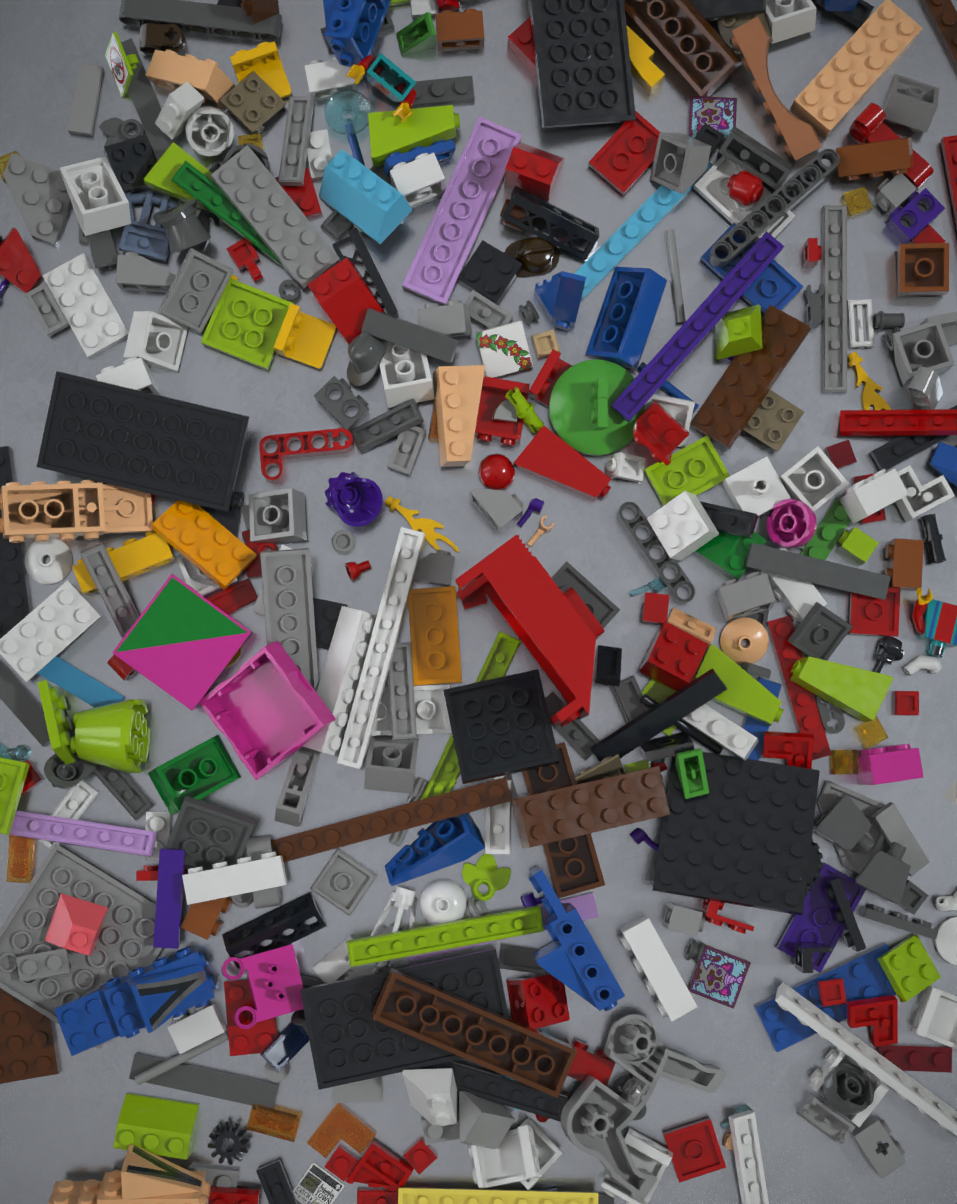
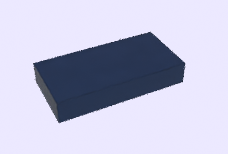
M291 1022L260 1055L279 1073L309 1042V1036L302 1026Z

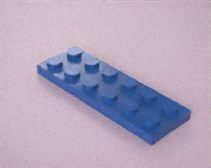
M883 943L792 989L839 1023L847 1019V1003L822 1007L817 981L843 978L847 1002L896 995L894 988L877 960L878 957L890 949L887 943ZM776 996L754 1006L776 1052L817 1033L811 1027L803 1025L791 1012L783 1010L775 1001Z

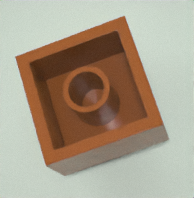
M949 243L900 244L897 248V296L946 295L949 292Z

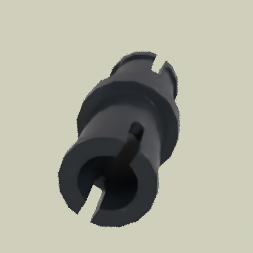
M936 514L920 517L925 534L923 540L924 544L928 546L931 564L947 561L941 541L943 540V535L939 533Z

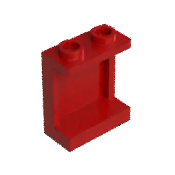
M483 377L474 435L478 441L489 443L491 439L501 441V445L510 447L520 444L523 419H519L517 416V422L515 423L492 420V415L495 409L507 400L505 397L506 393L511 389L514 390L515 387L519 388L521 394L527 400L530 384Z

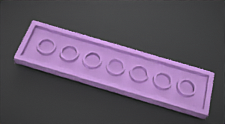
M480 116L478 117L406 275L402 288L445 306L503 181L505 168L512 149L520 143L522 134Z

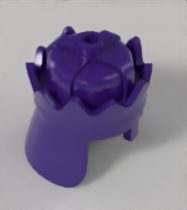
M341 472L338 477L329 478V488L325 491L328 501L325 504L337 513L344 523L359 527L369 524L377 517L382 507L383 497L379 486L374 481L360 478L355 472L350 474Z

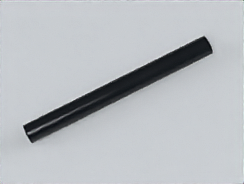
M646 694L640 699V702L648 708L658 704L657 701ZM683 719L673 724L715 754L722 752L723 747Z

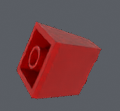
M520 142L513 147L506 165L504 187L513 190L517 186L549 202L565 158Z

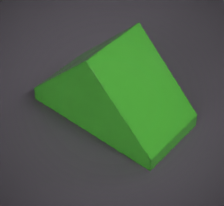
M426 12L396 33L401 55L406 56L437 48L436 32L430 12Z
M698 748L677 753L675 766L685 799L708 794L709 788L702 749Z

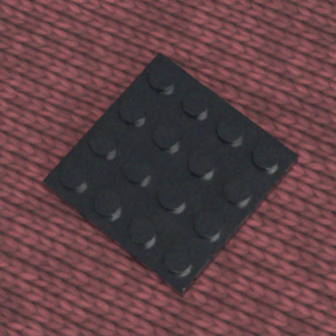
M539 669L443 690L463 784L560 763Z

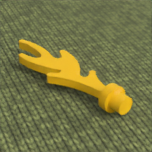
M856 351L847 355L850 360L848 362L849 366H855L856 386L859 387L861 382H865L862 397L864 410H870V405H873L875 410H891L888 403L875 392V389L882 391L883 387L875 383L861 367L862 357H859Z
M389 496L384 503L390 507L389 510L393 512L396 509L407 520L412 530L418 531L420 529L421 532L425 533L426 541L436 551L441 550V548L435 541L441 540L451 546L456 553L459 552V549L451 540L434 531V528L443 529L444 526L427 518L414 519L412 516L419 513L418 510H410L400 506L401 500L398 498L394 499Z

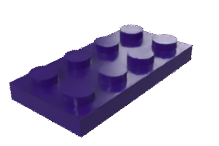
M824 862L823 869L820 868L819 871L821 874L819 879L816 878L814 880L815 884L812 887L810 886L805 894L802 916L794 914L776 947L793 958L794 943H825L831 946L833 951L844 931L843 924L837 922L834 910L837 909L834 900L830 901L825 891V887L828 886L827 879L832 877L840 878L853 913L866 891L865 888L855 884L854 879ZM813 953V969L821 973L831 953Z

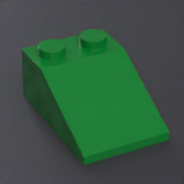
M719 532V535L693 553L729 579H736L738 581L748 568L745 567L750 543L764 545L767 540L756 532H753L751 539Z
M218 735L165 762L148 773L171 816L180 811L185 795L200 800L240 778Z

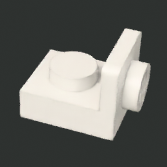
M622 452L610 454L606 462V475L611 479L621 478L633 482H642L646 458Z

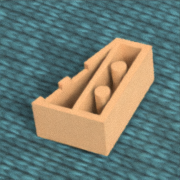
M168 49L165 52L155 50L145 75L156 86L172 92L188 82L204 97L203 103H205L206 99L211 100L222 110H226V107L219 100L235 86L218 67L219 64L211 59H205V61L198 60L190 54L181 56Z

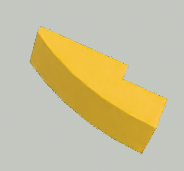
M627 26L631 73L650 96L663 83L665 74L652 62L654 51Z

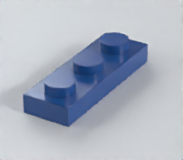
M439 140L428 147L417 146L409 152L402 154L401 152H395L386 158L383 168L386 176H389L390 170L395 165L401 162H406V164L412 162L423 153H428V155L434 153L438 162L450 159L456 147L453 140L446 142L445 140Z

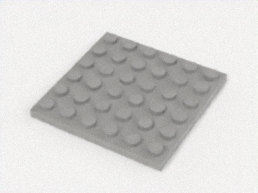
M55 843L0 929V988L59 1024L53 1008L100 989V986L104 985L105 981L113 977L119 976L120 978L128 975V972L134 968L147 967L157 959L163 948L153 947L156 904ZM61 893L108 907L92 956L68 950L71 973L20 982L16 957L63 949L60 946L45 941ZM104 1043L99 1044L95 1047L101 1049Z

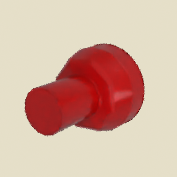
M368 560L359 564L348 562L345 563V568L350 580L354 581L360 577V573L370 570L371 565Z

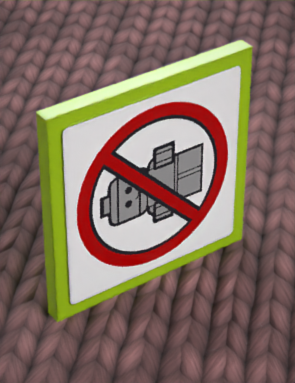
M116 31L112 34L105 57L121 97H125L134 75L132 70L137 68L136 64L139 61L136 54L126 56Z

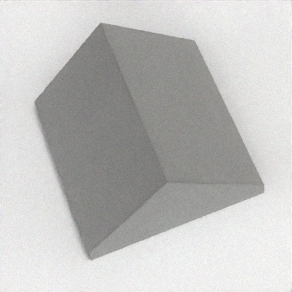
M459 1092L460 1143L497 1149L515 1118L500 1103L477 1097L469 1092Z

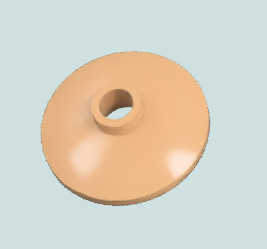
M740 617L730 621L724 627L720 637V646L723 653L739 665H742L744 661L753 664L760 660L766 653L769 644L768 634L764 626L757 620L749 617ZM745 638L750 641L746 647L741 645V641Z

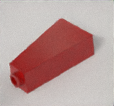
M546 426L540 429L513 464L520 471L593 501L599 496L603 499L611 489L608 485L611 481L610 477Z

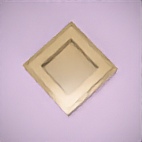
M554 329L531 336L537 360L548 357L552 349L559 353L561 352Z

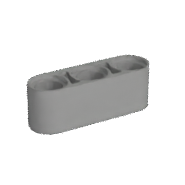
M920 366L908 387L913 408L916 410H935L943 394L939 375L929 368Z
M265 835L249 838L246 845L247 856L251 857L252 861L262 859L261 854L274 852L272 836ZM279 887L253 892L256 909L281 905Z

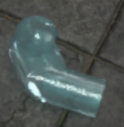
M0 743L1 758L23 761L28 754V750L24 745L7 749Z

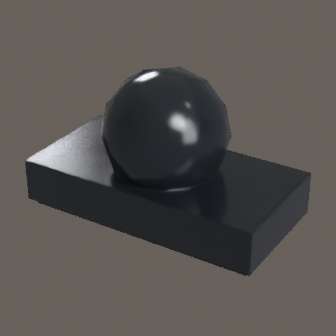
M598 645L595 683L604 686L620 685L622 648Z

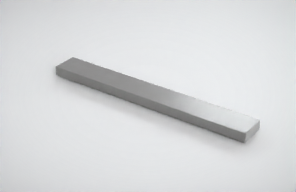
M823 205L822 284L825 287V292L822 295V306L825 309V319L822 320V393H847V206Z

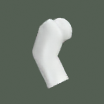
M919 655L904 666V670L909 676H913L921 669H927L932 674H936L941 671L942 666L940 664L941 661L935 656Z

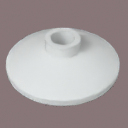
M49 537V541L46 542L34 541L26 551L25 568L33 580L46 585L56 584L64 580L70 573L73 565L72 552L66 543L55 537ZM49 555L51 558L50 562L44 564L43 558Z

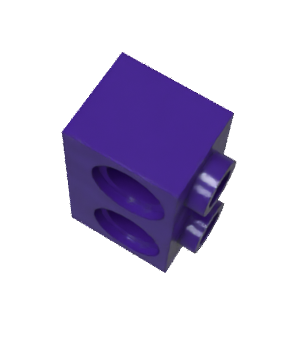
M926 188L920 193L915 191L907 198L906 202L908 204L903 209L899 206L889 215L891 220L886 226L903 244H909L945 209ZM918 204H924L927 207V211H921L918 208ZM900 219L909 221L910 227H904Z

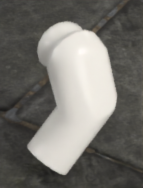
M957 891L953 896H938L935 900L936 908L942 912L957 911Z

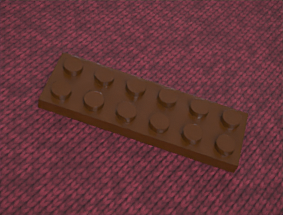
M772 305L768 307L761 318L762 349L735 356L690 423L693 428L729 449L811 330L809 325Z

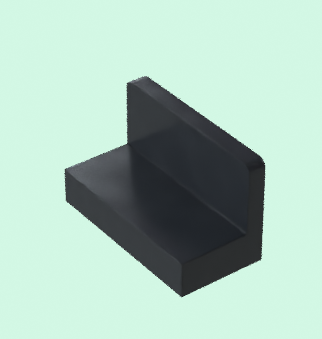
M794 943L795 969L802 973H813V953H832V947L825 943Z

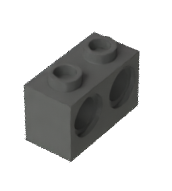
M333 376L314 397L344 429L350 431L369 414L366 408L369 404L360 395L355 397L349 391L352 387L343 378L338 380ZM332 390L341 391V396L338 399L332 400L329 398V393ZM350 406H355L358 408V413L350 417L345 414L346 409Z

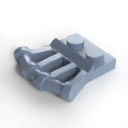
M153 191L139 194L124 193L129 202L131 224L124 227L119 250L135 252L139 256L166 262L170 248L165 228H163L162 224L155 223V226L149 225L147 221L153 204L160 205L159 212L180 206V204L171 199L169 195L159 196L155 195ZM144 203L139 222L134 221L133 204Z

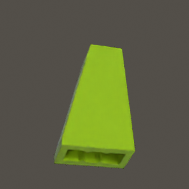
M453 105L411 109L412 114L403 123L399 115H393L394 111L368 113L371 159L374 167L384 165L386 158L392 153L401 152L402 154L409 152L417 146H423L424 148L431 146L436 141H447L457 137L456 128H460L459 113L455 114Z
M173 142L146 175L144 183L152 189L188 202L194 198L171 181L185 160L211 181L213 179L210 177L212 172ZM197 201L196 207L209 211Z
M710 644L695 679L712 668L725 683L727 690L712 700L769 726H772L773 721L778 723L784 709L780 708L782 701L719 648Z
M808 656L795 662L791 670L793 675L790 680L841 708L862 722H869L874 720L894 678L889 675Z

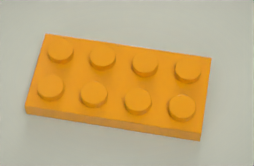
M177 500L151 526L157 534L223 590L257 557L256 553L196 504Z
M456 587L411 589L408 597L414 686L462 683Z

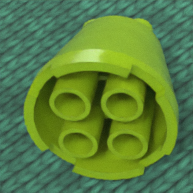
M129 699L75 712L73 723L76 728L75 736L71 737V750L76 751L81 760L127 773H140V764L147 760L150 742V727H147V721L144 718V714L148 712L146 703L142 699Z

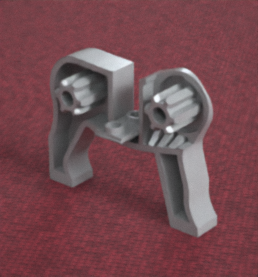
M630 1014L619 1018L612 1025L603 1054L634 1075L633 1078L626 1081L622 1087V1094L619 1096L588 1074L565 1104L561 1113V1127L571 1143L581 1151L595 1156L612 1178L644 1200L658 1178L646 1169L636 1168L621 1130L635 1118L646 1104L660 1076L714 1094L727 1073L715 1065L699 1064L686 1055L668 1050L667 1047L663 1046L653 1023L642 1015Z

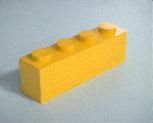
M154 530L145 533V537L136 540V538L124 541L122 543L123 546L114 549V547L106 548L122 581L177 560L172 546ZM79 559L77 561L78 564L72 567L82 593L88 596L98 592V589L83 559Z

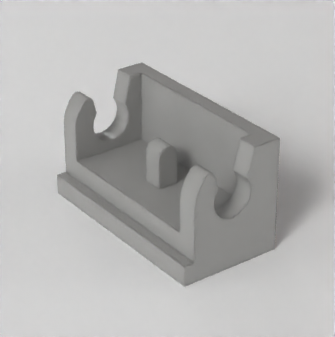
M809 1093L796 1114L836 1143L843 1144L846 1133H852L855 1129V1126L811 1093Z

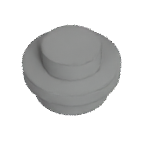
M472 897L469 899L465 911L469 918L484 916L487 909L482 900Z

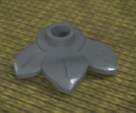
M114 117L104 121L99 126L101 131L109 136L105 146L144 135L142 124L135 119L123 121ZM130 128L136 129L135 135L128 134Z

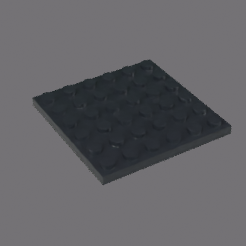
M702 752L709 793L685 799L675 766L676 758L672 756L666 795L670 815L663 816L652 891L802 916L820 770L752 759L744 761L739 757Z

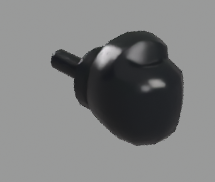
M884 636L880 640L875 658L879 659V662L874 672L880 673L885 663L891 665L892 661H899L903 658L905 651L902 649V642L891 636Z

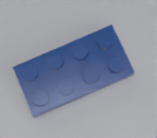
M733 223V224L718 238V240H720L726 233H728L733 227H735L736 224ZM733 236V240L736 243L744 242L741 236ZM755 242L750 244L723 268H715L709 262L708 256L713 245L701 256V260L718 276L724 279L755 245ZM715 251V255L718 258H726V254L723 251ZM773 260L741 297L751 306L759 304L761 306V315L763 316L770 305L782 310L798 294L803 285Z

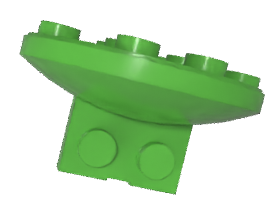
M598 359L580 362L566 370L555 383L549 399L550 421L558 437L577 452L593 456L607 455L626 446L633 439L634 421L644 411V406L629 423L610 407L635 378L620 365Z

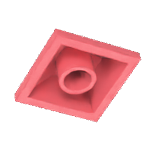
M61 893L45 941L68 950L92 956L108 907Z

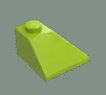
M759 304L727 312L715 325L716 358L718 360L762 349L761 306Z

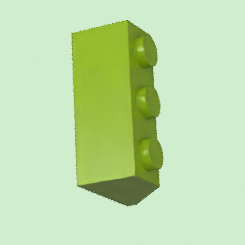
M126 1093L117 1122L113 1148L128 1150L129 1145H136L155 1155L187 1160L192 1153L199 1104Z

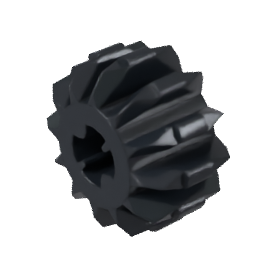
M229 1121L224 1123V1128L218 1124L215 1127L216 1132H211L209 1135L213 1141L208 1143V1148H215L211 1156L216 1157L219 1154L221 1156L219 1163L221 1164L225 1158H227L229 1165L234 1163V1157L236 1160L241 1161L243 1159L242 1153L247 1154L249 1151L245 1144L250 1143L251 1140L249 1137H242L247 1132V1129L243 1128L239 1132L237 1129L240 1123L238 1122L234 1124L233 1128H231ZM226 1138H228V1141L230 1138L234 1141L232 1148L231 1145L225 1146Z

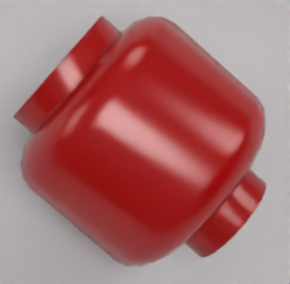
M745 170L740 171L737 175L733 174L727 183L729 197L744 206H750L752 203L756 204L764 192L762 180Z

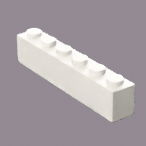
M345 606L341 607L316 691L336 720L303 745V747L334 756L338 755L372 636L376 615Z

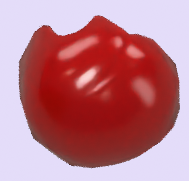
M495 453L487 455L480 461L478 475L481 482L487 488L502 490L513 482L515 469L509 458Z

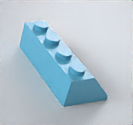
M343 149L325 166L319 192L320 199L378 244H381L413 210L403 194Z

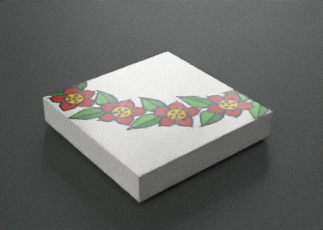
M521 320L475 332L482 362L485 365L486 377L494 378L533 367Z

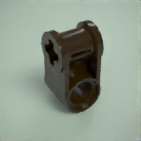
M150 23L140 25L139 49L143 53L154 54L155 50L165 52L166 49L178 53L186 47V38L177 25Z

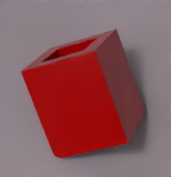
M645 592L642 603L644 604L642 620L644 622L659 623V625H663L665 621L667 622L670 595Z

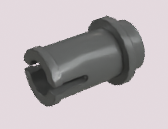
M879 311L873 316V327L878 328V330L895 327L903 328L905 325L904 313H884Z

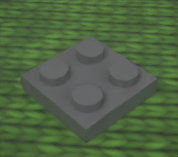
M816 602L787 641L810 657L827 661L853 626Z

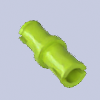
M518 387L508 391L505 397L515 408L518 418L523 419L532 433L540 431L544 423L535 413L532 403L527 402Z

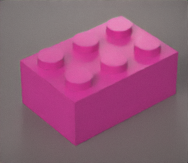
M910 744L861 750V755L854 756L859 785H877L924 778L919 748H911Z

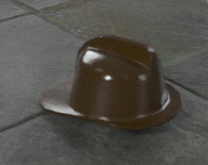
M540 237L515 241L504 252L522 263L523 267L517 277H528L551 272L559 262L557 246Z

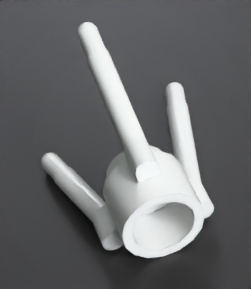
M397 887L396 893H391L390 900L375 925L371 936L381 928L394 902V906L398 907L392 932L398 931L403 910H408L409 906V929H413L418 900L414 898L416 892Z

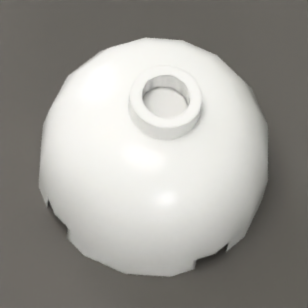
M211 106L200 107L195 110L187 119L185 125L186 138L191 147L199 154L208 157L221 154V151L231 145L234 137L233 124L228 116L220 109Z
M437 879L423 889L419 899V909L423 918L430 925L462 920L466 913L467 896L464 889L457 882L449 879Z

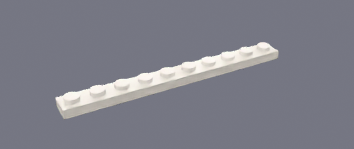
M403 527L400 529L337 763L357 769H362L424 542L425 533Z
M783 982L777 988L775 1001L783 1010L791 1012L803 1025L815 1030L823 1040L830 1041L842 1054L854 1059L862 1069L869 1070L877 1076L882 1084L889 1085L897 1091L901 1098L912 1102L921 1113L929 1115L937 1121L940 1127L951 1131L957 1136V1111L787 984Z

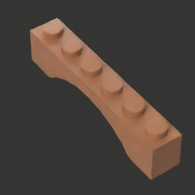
M757 16L732 30L734 35L731 38L732 43L737 51L741 49L745 57L742 59V63L746 71H752L755 78L752 81L754 88L758 94H763L766 100L763 102V106L767 114H773L776 120L773 126L778 136H783L787 143L784 145V149L788 157H794L796 161L823 147L813 125L802 121L792 114L782 104L774 91L768 70V49L771 38L761 18Z

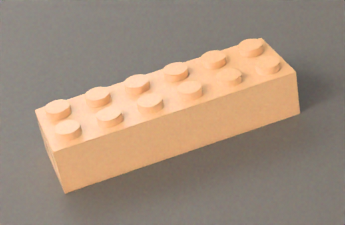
M884 0L797 96L790 111L802 121L813 125L816 133L826 140L911 46L923 28L891 0Z

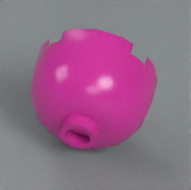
M786 499L775 504L772 508L774 511L771 517L768 516L767 532L770 539L780 546L787 548L802 547L815 535L817 519L814 511L804 502Z

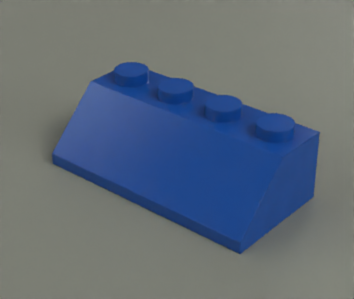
M615 267L585 355L598 360L610 361L621 367L637 369L667 280L650 268Z

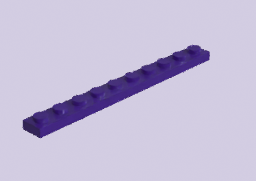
M766 231L614 401L610 408L629 423L785 246Z

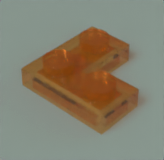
M337 1103L309 1138L307 1144L324 1158H327L342 1139L361 1155L376 1136V1132L341 1103Z

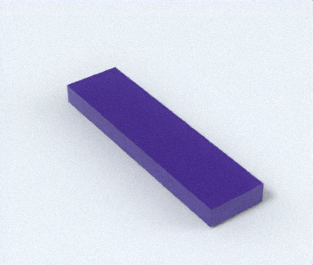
M160 848L153 947L179 948L183 897L182 875H184L186 849Z

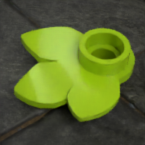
M484 854L479 858L476 866L464 863L462 876L464 881L471 886L472 895L477 900L488 901L494 896L495 891L504 889L507 886L511 877V869H497V863L492 854ZM481 884L488 886L486 893L479 892L478 888Z

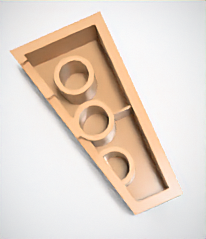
M485 365L439 366L433 372L441 467L465 466L471 461Z

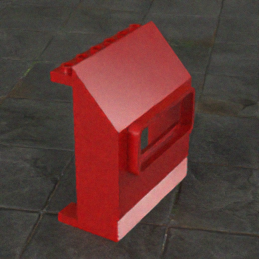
M515 535L455 579V583L460 588L456 595L463 602L482 588L568 703V705L550 717V721L554 726L560 724L563 727L577 717L582 719L589 715L596 640L605 631L572 587L562 592L535 556H531L532 552H528L529 548L525 547L526 544L522 543L519 535Z

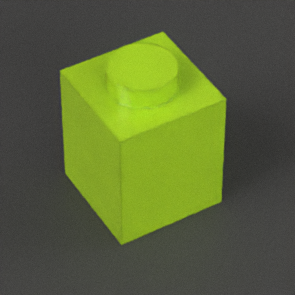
M853 527L849 531L845 530L838 539V542L841 544L837 549L862 565L866 563L879 542L858 528Z

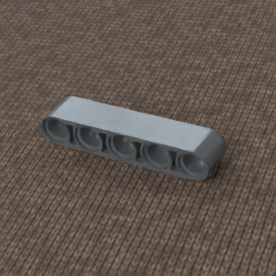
M634 502L623 503L617 512L619 523L673 601L680 605L689 603L695 596L693 584L677 561L669 557L639 506ZM630 508L634 511L635 517L631 520L625 519L622 511ZM638 528L646 529L648 531V538L639 539L636 535V530ZM651 548H659L662 552V557L660 559H653L650 556ZM664 568H673L676 573L675 578L667 579L663 574ZM679 587L688 589L689 597L687 599H681L678 596L677 590Z

